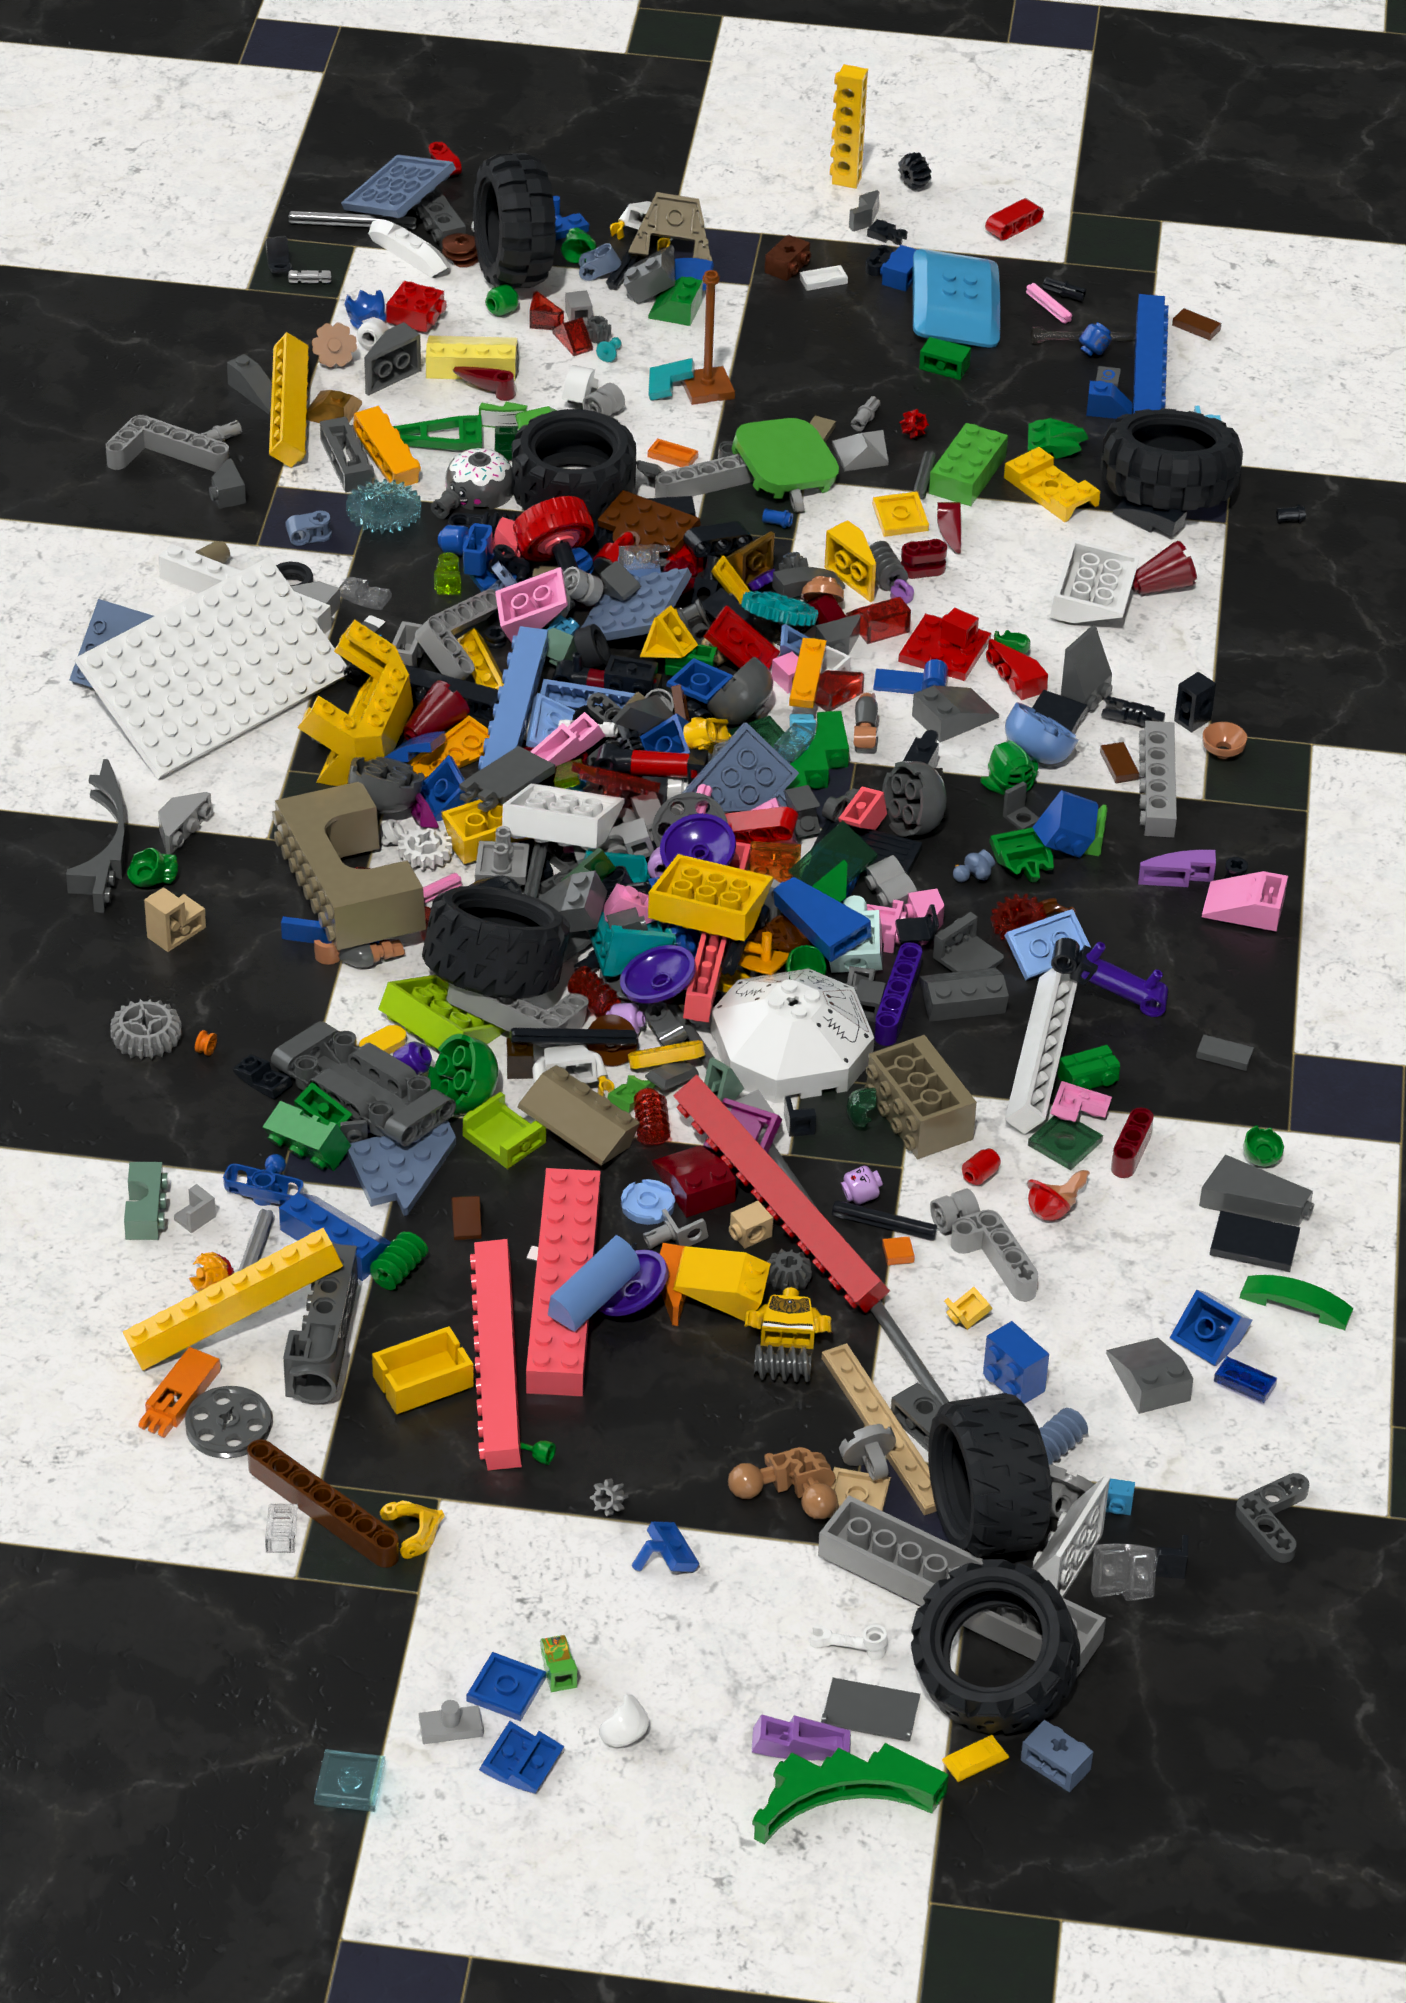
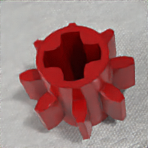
M918 409L903 413L904 419L899 422L903 430L902 433L910 434L911 439L924 435V428L929 426L926 414L919 413Z

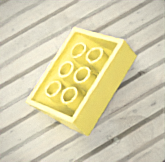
M429 336L426 345V378L462 379L453 373L455 367H480L510 371L513 373L515 381L517 338Z

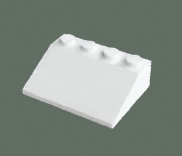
M1072 539L1054 596L1050 618L1069 623H1079L1123 617L1140 557Z
M531 783L503 804L502 826L510 828L512 838L522 839L528 837L534 838V841L540 843L553 841L558 842L560 846L577 845L581 846L584 850H595L606 841L624 805L625 798Z
M1104 1476L1072 1504L1068 1512L1061 1514L1057 1530L1049 1533L1043 1552L1038 1551L1034 1558L1032 1569L1038 1571L1045 1580H1049L1063 1598L1103 1535L1110 1478Z

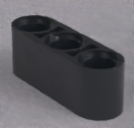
M734 521L691 528L684 534L683 541L697 558H704L707 555L717 556L734 553L753 542V537L740 522Z

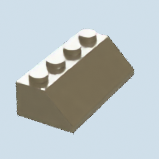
M557 1065L539 1076L517 1106L520 1110L600 1165L630 1148L640 1124L628 1112L621 1110L612 1104L608 1098L599 1095L586 1083L580 1082L570 1075L567 1070Z

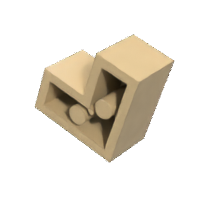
M163 887L144 900L147 938L167 952L206 928L205 908L185 894L177 897Z

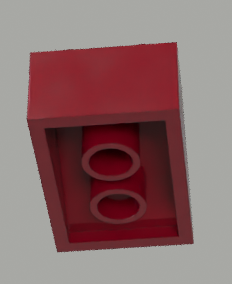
M699 1145L652 1160L653 1167L664 1184L670 1187L671 1193L675 1196L676 1203L686 1218L735 1202L736 1178L725 1161L703 1146Z

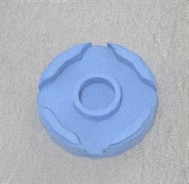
M646 1179L638 1184L633 1182L623 1190L621 1196L622 1212L628 1219L636 1223L645 1225L658 1224L664 1221L663 1209L666 1208L670 1216L673 1214L675 1196L671 1193L670 1187L660 1181Z

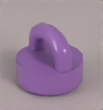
M896 579L891 587L890 597L898 604H907L914 598V589L904 580Z

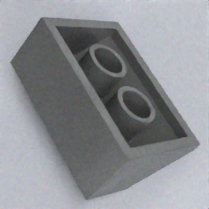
M996 968L919 977L929 1022L1003 1014L1006 1012L1009 994L1004 975Z

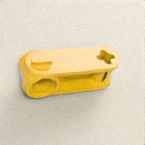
M692 718L691 722L687 723L683 730L687 745L691 749L706 750L714 749L717 743L728 741L730 739L727 729L728 719Z

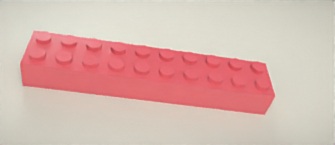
M546 1168L526 1368L527 1394L583 1396L589 1319L574 1332L548 1316L550 1296L595 1255L600 1201V1171Z

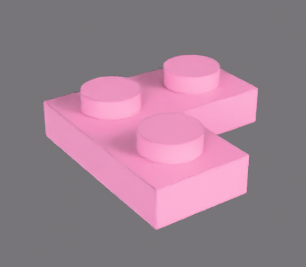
M1061 1081L1050 1114L1057 1116L1061 1120L1076 1122L1079 1111L1082 1110L1091 1116L1105 1118L1112 1097Z

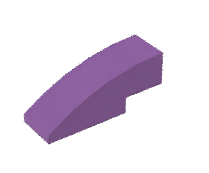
M1215 850L1180 851L1140 862L1138 884L1189 887V881H1214L1216 866Z
M761 1714L753 1727V1753L787 1759L792 1752L806 1760H825L827 1756L832 1757L838 1747L850 1753V1730L794 1715L791 1721L788 1722Z

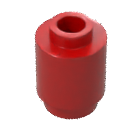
M990 1148L982 1149L963 1163L962 1173L964 1179L973 1185H980L997 1172L1001 1164V1159L997 1152Z

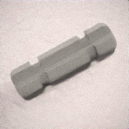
M291 270L288 273L289 283H298V281H301V283H319V281L331 283V271L322 270V273H319V270H301V273H298V270Z

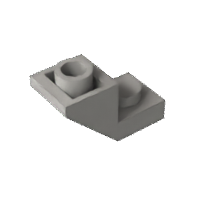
M655 791L630 797L634 814L637 819L644 818L651 841L654 840L652 834L653 820L658 809L661 807ZM661 826L658 833L663 836L669 826Z

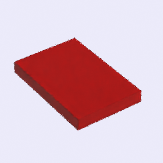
M727 605L721 610L703 636L713 646L718 647V650L740 669L753 657H756L769 669L772 665V659L777 658L780 653L775 646Z

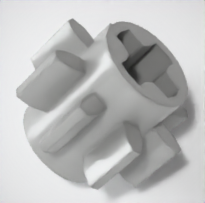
M612 1478L606 1479L604 1485L602 1483L595 1484L596 1491L594 1495L590 1496V1499L594 1500L596 1505L594 1510L605 1509L606 1516L613 1515L614 1510H624L622 1503L624 1499L628 1498V1495L624 1494L622 1489L624 1484L613 1485Z

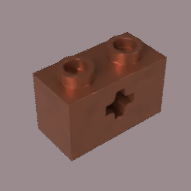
M788 234L765 255V273L788 281L805 264L809 263L811 258L810 242Z

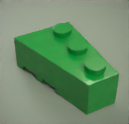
M282 1101L278 1103L263 1125V1129L269 1135L267 1139L278 1147H281L282 1144L287 1146L292 1154L299 1158L303 1156L309 1158L310 1162L321 1170L326 1167L334 1172L351 1147L350 1142L336 1123L330 1122L327 1126L320 1122L321 1118L319 1116L313 1115L311 1118L304 1114L302 1109Z

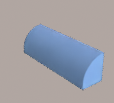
M543 679L540 694L573 710L587 705V699L594 693H603L622 709L635 694Z
M618 1235L613 1237L550 1296L548 1316L575 1332L640 1270V1262L634 1249Z

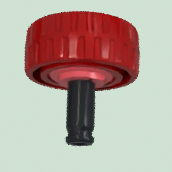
M561 496L540 502L524 511L515 520L513 533L524 558L534 562L556 559L558 567H561L564 572L569 567L579 568L571 548H581L592 538L594 524L582 499L575 496Z

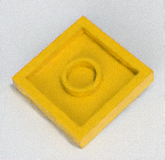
M918 492L873 497L872 504L884 537L928 531L929 523Z

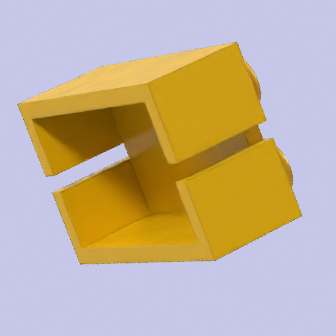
M450 1326L372 1353L373 1377L382 1392L386 1393V1398L396 1414L474 1387L473 1363L464 1348H460V1342Z

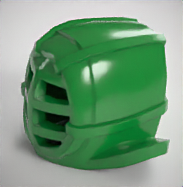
M1012 740L999 745L995 744L988 763L989 776H981L980 782L986 788L1005 795L1006 790L1015 786L1008 782H1025L1027 784L1026 792L1029 791L1039 772L1038 763L1033 760L1031 761L1026 751ZM1010 775H1020V777L1013 778Z

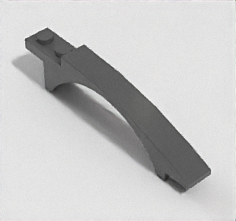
M103 759L100 775H89L88 780L89 784L100 789L91 790L90 798L100 803L113 815L118 824L116 834L109 845L97 856L81 865L67 869L66 873L68 893L93 895L94 912L104 913L106 903L111 902L112 889L110 885H115V879H122L126 852L122 799L114 771L108 759Z

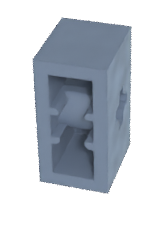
M1046 1720L1023 1741L1021 1761L1068 1792L1091 1770L1093 1751L1083 1742H1078L1067 1735L1061 1728L1053 1726Z

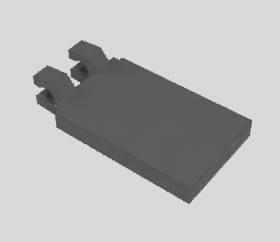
M517 746L459 784V789L465 791V793L460 794V799L469 802L478 797V799L484 801L478 804V809L487 812L496 807L498 803L504 804L529 784H539L555 773V764Z

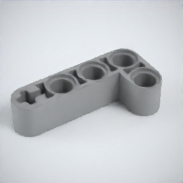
M982 1210L960 1217L953 1222L951 1248L955 1252L965 1254L982 1249L1015 1299L1027 1302L1035 1298L1038 1271L996 1211Z

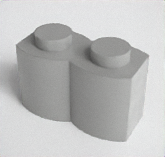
M894 855L866 867V884L871 891H876L878 902L883 907L892 908L893 900L904 901V907V904H907L908 893L917 892L912 880L904 872Z

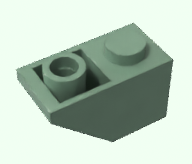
M556 628L548 630L549 647L546 656L550 657L549 662L557 665L561 660L572 661L573 653L577 652L574 636Z

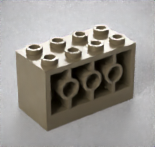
M925 1035L869 1054L868 1066H866L867 1085H865V1093L870 1100L874 1101L881 1116L886 1117L895 1134L898 1133L906 1149L911 1151L917 1160L973 1140L977 1102Z

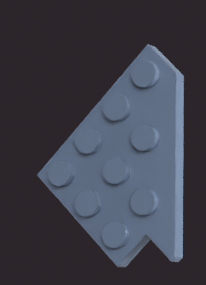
M745 722L682 793L697 792L698 786L701 784L710 786L712 788L711 798L721 806L724 812L750 811L775 797L782 807H787L783 791L797 777L799 772ZM710 805L707 806L706 813L710 810Z
M447 1120L408 1146L401 1145L387 1135L377 1136L350 1143L351 1147L346 1154L370 1206L397 1200L403 1215L406 1216L455 1147L456 1136Z

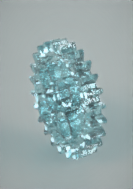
M375 479L374 484L366 481L365 487L358 485V490L352 489V494H348V500H346L347 516H350L351 522L355 521V526L363 525V530L371 528L372 533L377 529H380L381 533H384L387 529L393 533L394 528L402 531V526L410 527V522L416 523V518L420 517L421 497L417 495V490L412 491L411 485L405 487V482L396 484V480H393L391 483H388L387 479H384L382 483H379Z

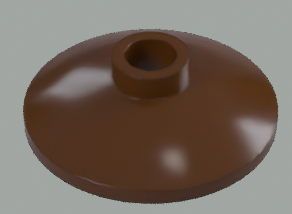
M618 1015L601 1016L592 1022L588 1028L635 1030L628 1020ZM638 1038L635 1045H614L612 1047L607 1045H586L588 1050L598 1053L602 1057L605 1066L614 1067L629 1061L628 1054L636 1051Z

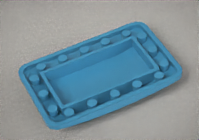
M927 249L916 250L913 255V331L915 334L924 338L932 337L944 341L987 348L996 347L1000 340V281L998 265L989 259Z

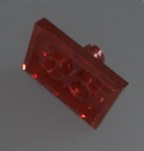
M574 761L571 769L572 772L580 774L579 779L604 785L602 795L620 798L623 790H630L644 795H648L649 791L659 793L661 785L659 782Z

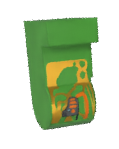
M559 1635L540 1639L543 1666L546 1671L550 1691L556 1692L577 1688V1667L575 1660H572L566 1636ZM557 1676H569L564 1682L555 1681Z

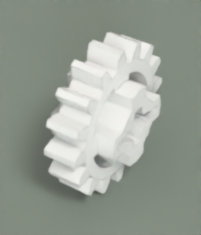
M416 825V830L414 831L408 828L407 834H401L400 840H398L399 858H403V861L408 860V862H411L412 868L419 865L421 870H424L425 866L434 869V864L436 863L442 866L443 860L449 861L450 854H452L451 836H447L446 830L439 832V827L431 829L430 827L421 828L419 825Z

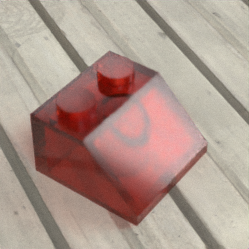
M901 596L857 608L846 613L847 617L857 614L861 616L860 635L867 644L910 632L911 609Z

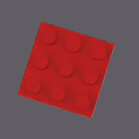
M925 613L900 651L898 662L924 669L928 661L932 659L942 660L948 666L947 676L965 681L988 646L991 633L978 628V636L966 648H962L941 638L940 622L942 618Z

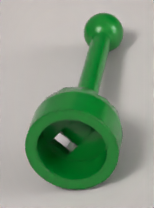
M541 1440L532 1446L520 1442V1447L532 1451L533 1458L539 1463L549 1465L555 1456V1443Z

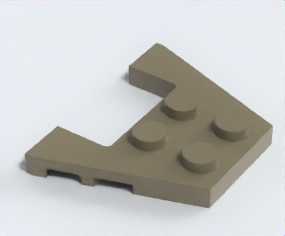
M656 192L628 254L647 257L650 236L652 235L694 242L693 258L712 261L699 198Z

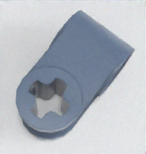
M603 244L594 250L583 253L579 257V275L583 280H594L597 277L617 270L621 265V260L611 244Z
M326 511L294 515L289 517L285 523L290 541L296 546L324 542L332 537V531L329 528L330 515Z

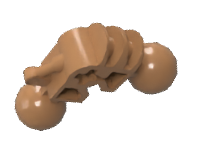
M802 1447L774 1455L767 1453L764 1456L766 1468L759 1469L751 1463H741L729 1473V1489L735 1496L741 1499H752L761 1492L764 1484L773 1483L778 1493L788 1490L794 1484L795 1493L798 1498L802 1497V1507L808 1516L814 1519H826L837 1509L838 1498L836 1492L831 1488L835 1482V1474L822 1453L811 1452L809 1449Z

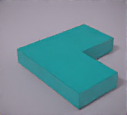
M693 358L651 367L649 371L648 392L650 400L672 396L673 382L693 378L695 365Z

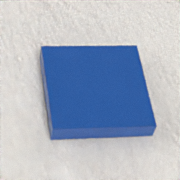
M492 1652L468 1691L466 1701L521 1722L546 1679V1671Z

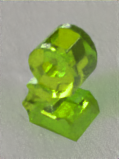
M447 552L438 556L437 569L434 571V589L438 595H461L459 558L454 553Z

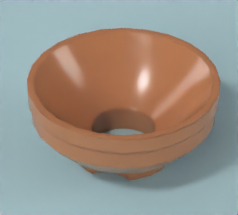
M816 576V578H813L812 581L802 588L801 597L809 601L824 593L833 595L837 603L844 601V590L834 578Z
M1216 722L1207 726L1203 731L1204 747L1220 759H1228V757L1238 755L1245 749L1247 734L1236 724ZM1224 746L1229 749H1219L1217 747Z

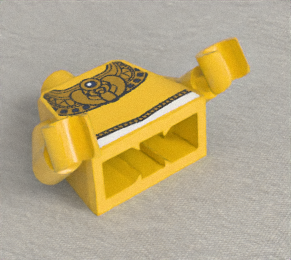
M789 1287L783 1290L782 1295L770 1296L768 1304L763 1305L758 1311H747L744 1326L761 1329V1346L772 1345L773 1347L783 1346L787 1348L794 1346L795 1348L806 1347V1349H813L814 1331L815 1333L831 1332V1317L821 1315L816 1308L811 1307V1301L808 1297H800L797 1289Z

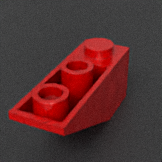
M993 639L989 640L988 650L986 651L987 661L995 667L999 676L1004 678L1011 691L1015 692L1021 700L1038 696L1043 690H1047L1048 673L1037 660Z

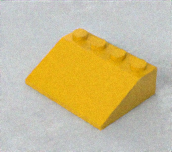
M677 854L649 891L648 918L658 920L661 923L679 925L686 929L703 931L711 935L716 934L728 937L736 941H745L754 929L773 883V877Z

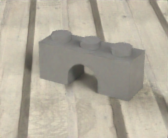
M643 817L613 827L606 841L599 846L604 852L643 855L645 858L651 856L654 851ZM572 845L579 865L584 860L586 850L582 849L581 846Z

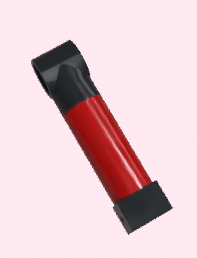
M605 743L598 750L594 768L602 776L606 773L610 777L616 775L617 783L619 785L623 783L624 788L627 786L626 774L688 778V784H690L708 764V750L691 749L690 754L621 749L616 744Z

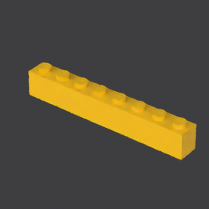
M286 332L273 348L269 455L292 468L297 461H302L306 454L305 441L307 437L305 433L307 426L306 403L308 399L307 374L309 372L308 345Z
M321 1228L291 1245L285 1246L283 1249L260 1259L258 1262L235 1272L231 1276L208 1286L206 1289L183 1299L179 1303L158 1312L150 1318L124 1330L123 1334L143 1371L343 1267V1264L324 1228Z

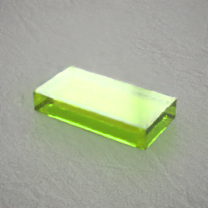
M582 759L557 766L554 779L555 787L564 789L580 784L584 768Z

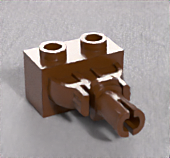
M782 912L781 915L773 918L771 922L765 923L762 929L752 930L748 939L750 942L761 944L762 933L771 932V950L777 949L790 953L794 948L801 945L815 947Z

